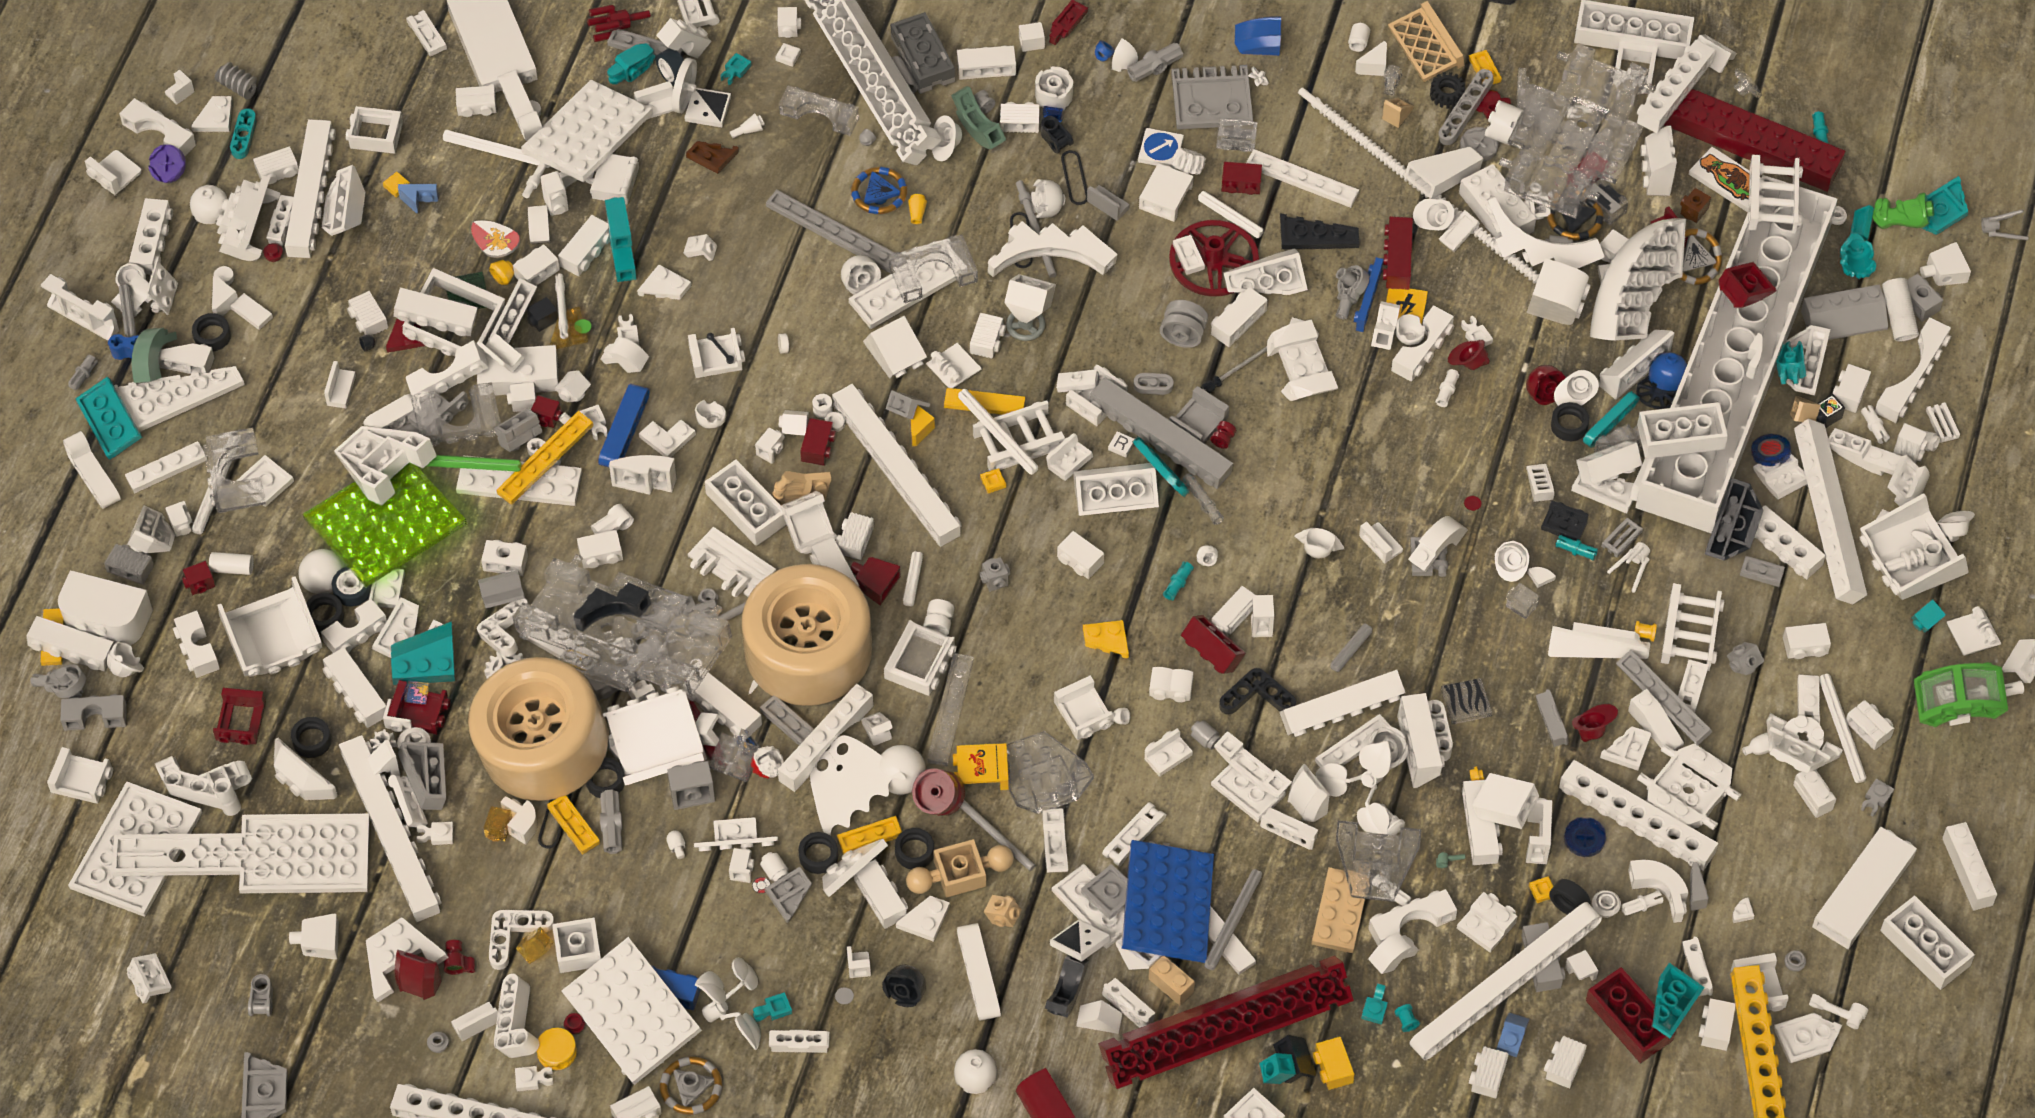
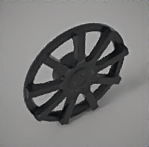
M1649 376L1641 380L1636 388V394L1640 397L1639 400L1653 409L1671 408V405L1665 406L1663 400L1666 398L1672 403L1674 399L1667 394L1676 395L1677 390L1666 391L1657 388L1653 381L1651 383ZM1646 382H1649L1652 387L1647 386V385H1644V384H1645ZM1640 388H1643V389H1646V390H1649V391L1640 393ZM1650 395L1651 399L1648 402L1642 399V397ZM1653 401L1660 402L1661 406H1654L1651 404L1653 403Z

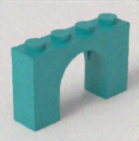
M613 197L605 200L617 282L636 280L631 248L632 239L624 197Z

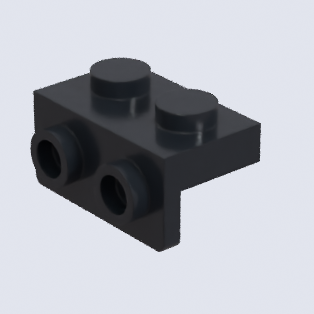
M1551 501L1541 530L1577 541L1581 539L1589 514L1581 509L1566 506L1562 502Z

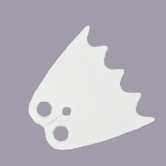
M845 735L833 741L830 749L824 752L819 759H826L828 761L827 769L818 771L816 764L810 773L811 787L823 832L830 836L831 830L835 825L839 824L847 828L850 826V817L855 810L868 812L869 801L872 796H888V786L891 780L906 779L900 771L893 775L884 774L880 769L882 756L862 742ZM841 743L848 745V751L844 755L837 753V747ZM838 765L843 766V769L841 771L836 770V767Z

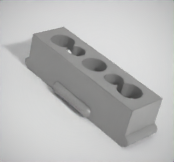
M1547 689L1546 692L1536 695L1537 705L1553 747L1563 744L1568 745V735L1551 691Z

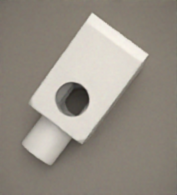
M1957 242L1930 253L1927 266L1920 267L1922 278L1932 276L1938 286L1967 283L1971 273Z
M329 914L302 920V931L289 933L290 944H301V949L305 956L337 959L339 932L337 915Z

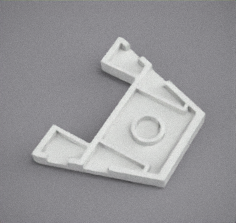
M1771 713L1768 716L1766 722L1770 755L1774 756L1777 760L1792 765L1798 771L1809 773L1840 757L1843 749L1826 741L1824 747L1820 750L1782 731L1787 721Z
M403 918L398 919L366 940L375 1000L379 1002L394 993L385 975L395 969L396 952L398 949L413 955L423 952L426 959L437 962V964L448 958L442 949Z

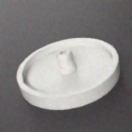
M686 58L677 74L672 95V110L674 112L684 113L692 92L696 91L697 62L694 59Z

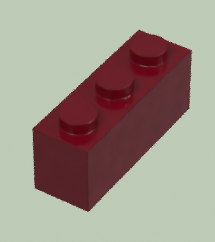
M1204 615L1193 616L1181 633L1186 644L1195 648L1203 659L1210 661L1214 665V669L1221 674L1234 672L1246 654Z

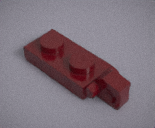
M1071 0L1052 23L1049 42L1056 45L1061 40V37L1065 39L1087 14L1088 7L1075 0Z

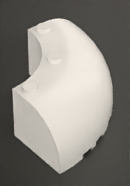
M1672 218L1650 224L1634 234L1621 247L1610 263L1601 282L1593 309L1590 337L1605 340L1647 338L1651 317L1650 306L1653 302L1657 301L1662 292V286L1665 283L1669 284L1677 278H1682L1686 219Z

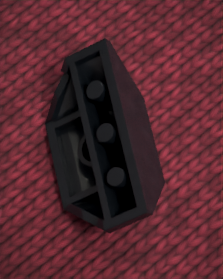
M1734 478L1730 479L1705 555L1725 561L1751 549L1764 511L1751 484Z

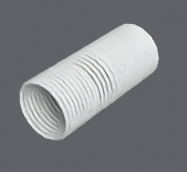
M1896 278L1884 282L1882 288L1894 340L1906 341L1916 338L1919 332L1907 279Z

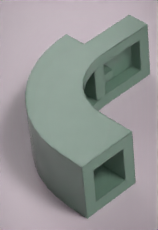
M966 86L951 95L957 107L955 112L977 143L987 149H992L1006 141L999 123L990 121L983 114L970 87Z
M152 328L144 330L138 336L132 352L134 383L151 382L161 378L159 367L160 350L164 344L177 339L176 332H168V329Z

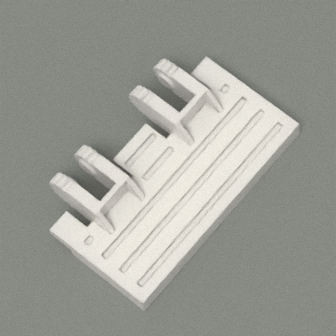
M714 527L688 553V557L693 559L690 564L693 569L700 566L704 560L707 561L701 568L700 574L705 576L713 569L712 573L724 580L722 589L728 590L736 581L739 582L731 592L734 597H738L745 588L747 589L744 591V595L748 597L760 581L776 571L774 567Z

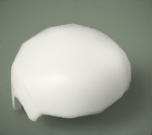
M127 263L121 266L115 278L118 287L119 285L128 284L138 273L146 280L143 268L134 263Z
M1411 314L1402 315L1397 321L1395 333L1402 343L1411 346L1420 343L1424 339L1425 326L1421 325L1418 316Z
M702 400L696 405L695 415L702 427L708 429L717 428L725 422L726 411L716 401L708 404L705 400Z

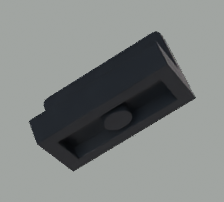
M1287 1035L1273 1044L1275 1053L1292 1054L1296 1075L1286 1080L1285 1083L1291 1084L1302 1076L1311 1078L1316 1076L1305 1038Z

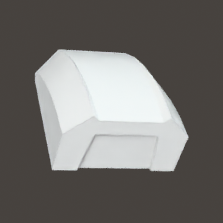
M1303 764L1292 781L1288 802L1302 816L1303 821L1315 822L1327 815L1330 794L1309 768Z

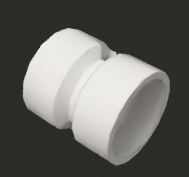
M941 599L931 600L928 604L927 616L925 617L923 627L947 636L954 614L953 604Z

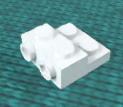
M1483 892L1471 905L1470 911L1457 924V929L1491 953L1516 924L1517 916L1512 907L1508 905L1504 907L1498 903L1499 899L1494 894L1489 893L1487 895Z

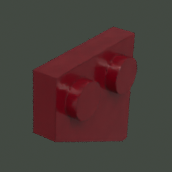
M397 318L386 344V350L389 353L424 347L425 345L416 339H408L403 334V324L405 321ZM415 322L414 326L422 330L421 326Z

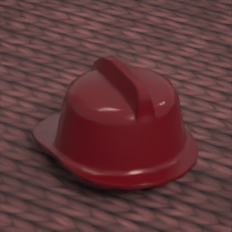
M1468 341L1457 345L1450 352L1448 363L1451 365H1463L1470 370H1476L1480 366L1489 364L1488 351L1484 347L1485 341Z
M1611 704L1597 705L1572 720V726L1578 730L1583 742L1599 739L1605 734L1607 725L1616 719L1618 709Z

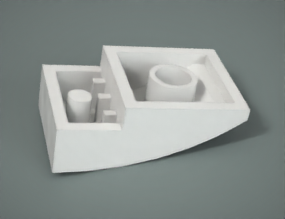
M654 455L630 456L610 461L609 464L611 482L614 487L649 495L653 488L672 493L677 480L674 458Z

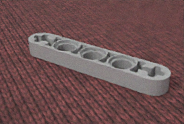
M1482 69L1477 72L1440 128L1439 141L1443 145H1451L1457 140L1493 85V73L1490 70ZM1473 90H1479L1481 92L1477 96H1472L1470 94ZM1464 104L1471 105V108L1468 110L1461 109ZM1455 118H1459L1462 120V122L1459 124H1453L1452 120Z

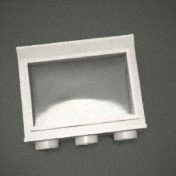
M909 620L884 668V678L930 696L932 690H936L938 687L941 673L944 674L948 667L947 661L949 657H953L956 652L955 637L946 636Z

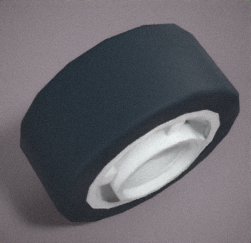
M669 48L656 56V63L665 81H670L672 86H674L684 59L677 50Z
M349 566L337 571L333 576L331 583L333 594L341 601L342 605L358 606L369 598L371 583L369 575L365 570Z

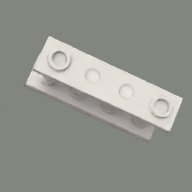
M1752 155L1749 175L1748 230H1756L1757 224L1761 223V221L1791 223L1793 234L1796 233L1797 226H1801L1802 214H1798L1799 178H1802L1803 167L1799 166V158H1795L1794 166L1791 168L1765 166L1763 163H1760V155ZM1763 173L1792 175L1793 182L1792 184L1766 182L1760 179V175ZM1762 189L1792 191V200L1766 198L1763 195H1759V191H1762ZM1762 205L1792 207V216L1765 214L1759 211V207H1762Z
M1047 400L1036 402L1031 406L994 418L1011 437L1012 435L1008 427L1020 425L1028 442L1020 445V447L1031 459L1048 454L1065 439L1062 432L1053 433L1045 416L1048 414ZM1038 418L1046 434V437L1038 440L1034 438L1027 421ZM981 421L973 425L974 439L982 436L990 452V456H987L989 471L998 468L1002 470L1020 464L1007 450L997 451L990 436L991 432Z
M1673 583L1661 663L1669 664L1670 656L1674 657L1677 655L1706 660V664L1709 665L1707 671H1710L1711 663L1715 664L1717 652L1713 650L1719 611L1723 612L1724 600L1721 599L1722 591L1717 592L1716 600L1686 596L1680 592L1681 584ZM1685 603L1714 608L1713 618L1682 613L1681 610H1678V605ZM1681 620L1712 626L1711 634L1679 630L1678 627H1675V624ZM1682 638L1709 643L1708 652L1676 647V645H1673V639Z

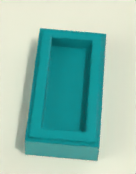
M1871 205L1857 209L1854 212L1851 233L1860 234L1864 240H1867L1869 237L1874 211Z

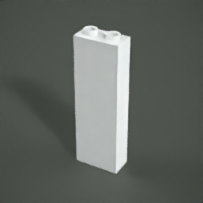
M1880 827L1819 911L1812 927L1849 949L1914 859L1917 848L1909 841H1904L1897 837L1891 830Z

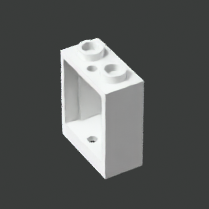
M1620 41L1612 89L1631 91L1638 94H1650L1657 47ZM1621 60L1649 63L1648 78L1619 74Z
M356 106L354 114L350 116L351 127L346 131V140L349 141L350 148L395 154L403 125L401 111ZM361 123L390 125L386 139L358 136Z

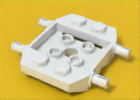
M1695 743L1678 751L1665 744L1661 752L1671 757L1666 766L1655 779H1651L1643 773L1637 778V780L1647 786V802L1691 828H1699L1705 824L1714 830L1718 823L1708 817L1713 808L1726 795L1736 801L1742 795L1730 786L1732 768ZM1685 763L1718 786L1711 785L1709 781L1702 779L1693 773L1691 769L1684 767L1683 764ZM1690 787L1694 792L1687 794L1683 791V788Z

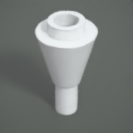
M754 113L740 127L730 131L732 138H735L743 133L763 131L762 126L765 124L761 116H756Z

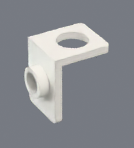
M388 699L383 716L385 728L395 732L405 731L409 728L412 729L411 720L387 716L392 699Z

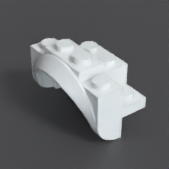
M262 176L260 182L256 181V183L243 180L241 186L237 185L235 192L231 193L228 199H224L221 207L224 213L223 215L219 214L216 225L219 226L217 233L221 234L218 241L221 244L219 252L245 261H253L261 256L262 250L251 246L249 242L262 203L278 200L280 192L267 188L270 180L269 177Z

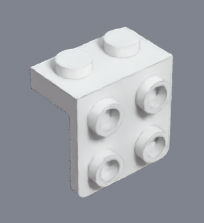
M118 150L113 151L100 163L92 157L85 160L87 174L114 195L141 174V168Z

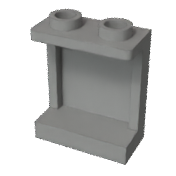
M1197 386L1193 390L1190 401L1175 417L1171 416L1169 420L1205 444L1212 434L1217 431L1218 423L1225 421L1229 417V406Z

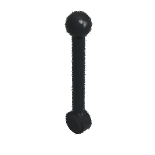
M708 333L707 339L711 340L726 357V362L732 364L734 357L727 354L716 341L713 333Z

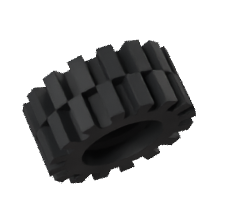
M1443 72L1442 76L1438 74L1431 82V100L1434 101L1435 105L1440 103L1441 108L1446 105V109H1449L1450 105L1454 108L1465 92V82H1463L1461 77L1458 79L1457 74L1452 76V72H1449V75H1446V72ZM1449 87L1454 89L1455 92L1444 93L1440 89Z

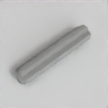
M129 284L119 285L125 337L136 336Z
M1365 623L1360 627L1331 662L1330 667L1332 670L1339 672L1372 633L1371 626Z

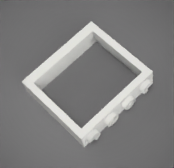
M433 268L420 293L430 295L434 286H438L494 310L479 339L485 345L504 309L505 299ZM404 322L403 334L408 339H416L423 342L429 348L434 347L441 350L442 353L448 356H456V349L461 347L415 327V322Z

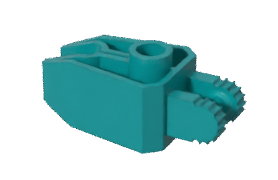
M648 43L636 44L618 54L615 58V64L607 71L609 82L616 85L625 79L627 82L634 81L650 68L655 59L653 54L655 51Z
M1790 341L1786 342L1781 348L1776 360L1781 384H1786L1787 379L1793 380L1794 384H1798L1799 379L1806 376L1805 356L1801 341H1798L1793 349L1791 348Z

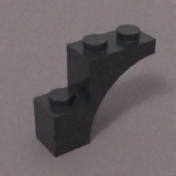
M629 582L624 588L619 590L617 596L596 588L592 594L587 596L584 604L576 610L573 616L576 628L584 632L594 622L611 615L626 614L640 618L650 606L651 600L647 590Z

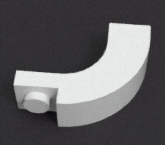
M1450 516L1441 518L1419 540L1420 544L1408 560L1426 572L1441 551L1451 543L1456 546L1468 529Z
M1630 861L1628 872L1632 889L1653 888L1662 892L1669 901L1673 923L1682 922L1683 915L1687 912L1685 902L1688 896V889L1679 874L1667 865L1657 861Z

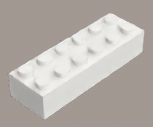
M1581 0L1574 43L1618 50L1619 43L1622 41L1657 47L1656 56L1677 59L1683 56L1686 47L1690 45L1694 17Z

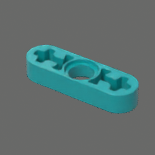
M243 109L238 114L230 145L232 156L236 159H243L249 153L257 122L255 112L252 109ZM241 131L249 132L244 137L238 135ZM240 143H241V144H242V148L240 149V151H236V150L239 149Z

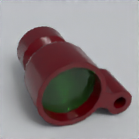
M455 939L448 940L445 943V951L448 958L444 960V972L450 975H457L463 972L474 973L475 959L460 953L462 951V942Z

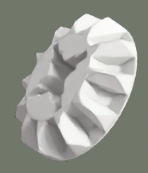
M416 727L403 731L397 741L398 748H400L402 742H411L410 738L415 742L431 743L429 734L425 730Z

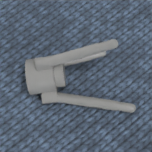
M2022 209L1981 219L1983 233H1988L1989 237L2029 239L2027 236L1996 232V230L2000 229V220L2024 212Z

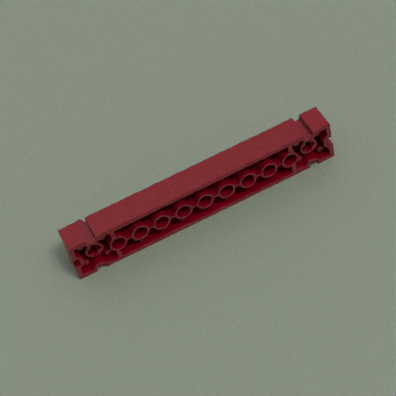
M1334 955L1319 961V967L1315 968L1312 964L1124 1033L1122 1034L1123 1039L1120 1041L1113 1037L1098 1043L1102 1058L1108 1064L1105 1068L1109 1082L1116 1089L1133 1084L1132 1078L1138 1077L1140 1080L1149 1078L1330 1010L1329 1005L1332 1003L1339 1007L1354 1001L1350 985L1342 980L1347 978L1343 962Z

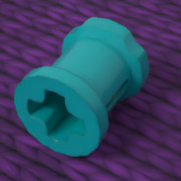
M1411 1004L1400 1006L1394 1011L1396 1017L1400 1019L1403 1032L1413 1031L1420 1025L1419 1020L1415 1018L1412 1012Z

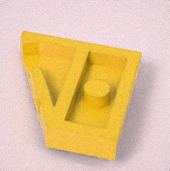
M1123 620L1083 625L1086 647L1100 649L1102 652L1109 654L1110 652L1118 653L1123 658H1129Z

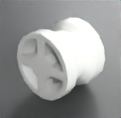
M819 394L814 397L812 401L813 413L817 418L825 419L829 413L833 412L832 399L826 394Z

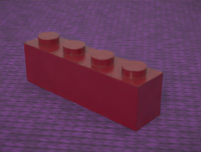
M1389 216V224H1385L1384 236H1388V239H1384V251H1387V254H1384L1383 265H1386L1387 269H1383L1382 280H1386L1387 289L1409 290L1413 218Z

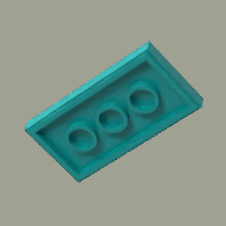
M108 376L75 398L108 459L111 460L142 438L124 402Z

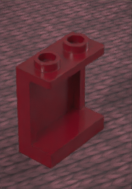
M399 680L387 716L411 720L413 728H421L427 733L437 735L439 728H442L444 725V712L450 707L451 699L448 698L447 690L442 689L441 694L427 691L426 696L420 693L419 690L417 695L422 694L423 698L426 697L425 703L407 702L408 684L406 681Z

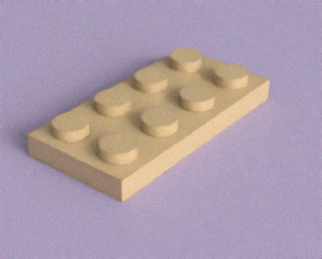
M1328 868L1312 945L1353 953L1370 876Z

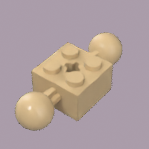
M974 839L934 850L936 870L929 871L923 867L913 868L907 874L906 884L912 892L923 894L930 890L933 883L941 881L947 898L986 887V873L984 869L991 868L997 872L1006 871L1012 866L1014 856L1007 846L996 845L989 850L987 856L980 857Z

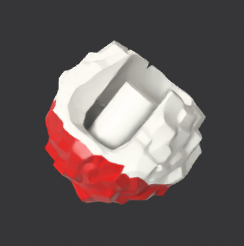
M774 746L758 748L752 757L751 767L753 768V773L767 779L775 778L778 775V768L784 763L783 756Z

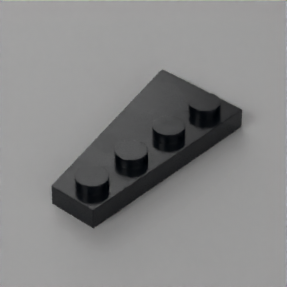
M1280 213L1281 250L1359 248V228L1336 223L1329 225L1319 220H1315V222L1307 221L1303 217L1296 216V218L1287 217V214Z

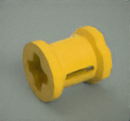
M1636 621L1634 632L1639 634L1640 638L1650 639V641L1654 642L1657 624L1649 625Z

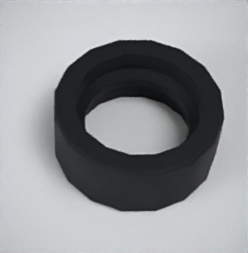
M207 313L197 318L192 325V335L195 343L212 347L213 352L223 349L231 339L229 324L222 315ZM216 325L223 329L222 334L214 339H204L200 336V332L208 326Z
M1567 402L1560 404L1552 414V432L1563 441L1572 442L1583 438L1588 431L1590 419L1588 411L1577 403ZM1563 415H1574L1582 421V425L1577 429H1566L1559 424L1558 420Z
M319 593L313 595L306 602L318 633H321V631L336 621L342 624L344 620L343 606L335 595ZM322 605H330L336 609V614L326 621L315 620L312 616L313 611Z
M306 717L300 719L291 730L293 747L303 757L316 758L328 751L331 745L332 737L328 724L320 718ZM309 729H318L323 733L322 741L313 746L301 744L299 737L304 731Z
M605 757L598 771L609 769L616 772L617 781L608 787H600L594 784L593 777L586 783L589 792L597 798H600L601 793L605 790H614L620 793L624 788V769L615 759Z
M921 828L906 829L895 840L896 859L901 866L907 869L924 868L934 858L933 838L927 831ZM910 840H920L926 844L927 852L921 857L911 858L904 855L902 847Z
M810 833L799 844L800 864L810 873H826V870L838 861L837 842L827 833ZM814 844H824L830 848L831 854L824 861L814 862L807 858L806 851Z
M1568 879L1558 880L1549 893L1553 904L1566 915L1584 902L1591 904L1590 897L1586 891Z

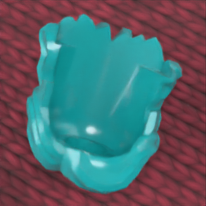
M1851 233L1840 248V258H1842L1840 264L1844 274L1860 279L1870 277L1871 273L1876 271V262L1872 260L1874 257L1872 244L1864 240L1860 234Z

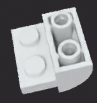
M1907 455L1900 457L1888 485V488L1896 495L1894 502L1899 506L1922 495L1930 476L1926 466L1918 467Z

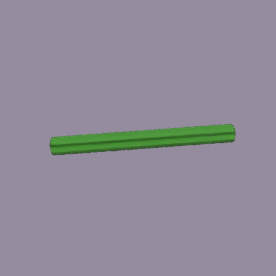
M437 455L426 466L519 472L522 463L520 460Z

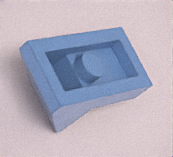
M398 184L400 199L415 213H418L419 202H438L437 184Z
M1508 1013L1496 1050L1503 1051L1504 1053L1507 1052L1508 1055L1517 1057L1529 1019Z

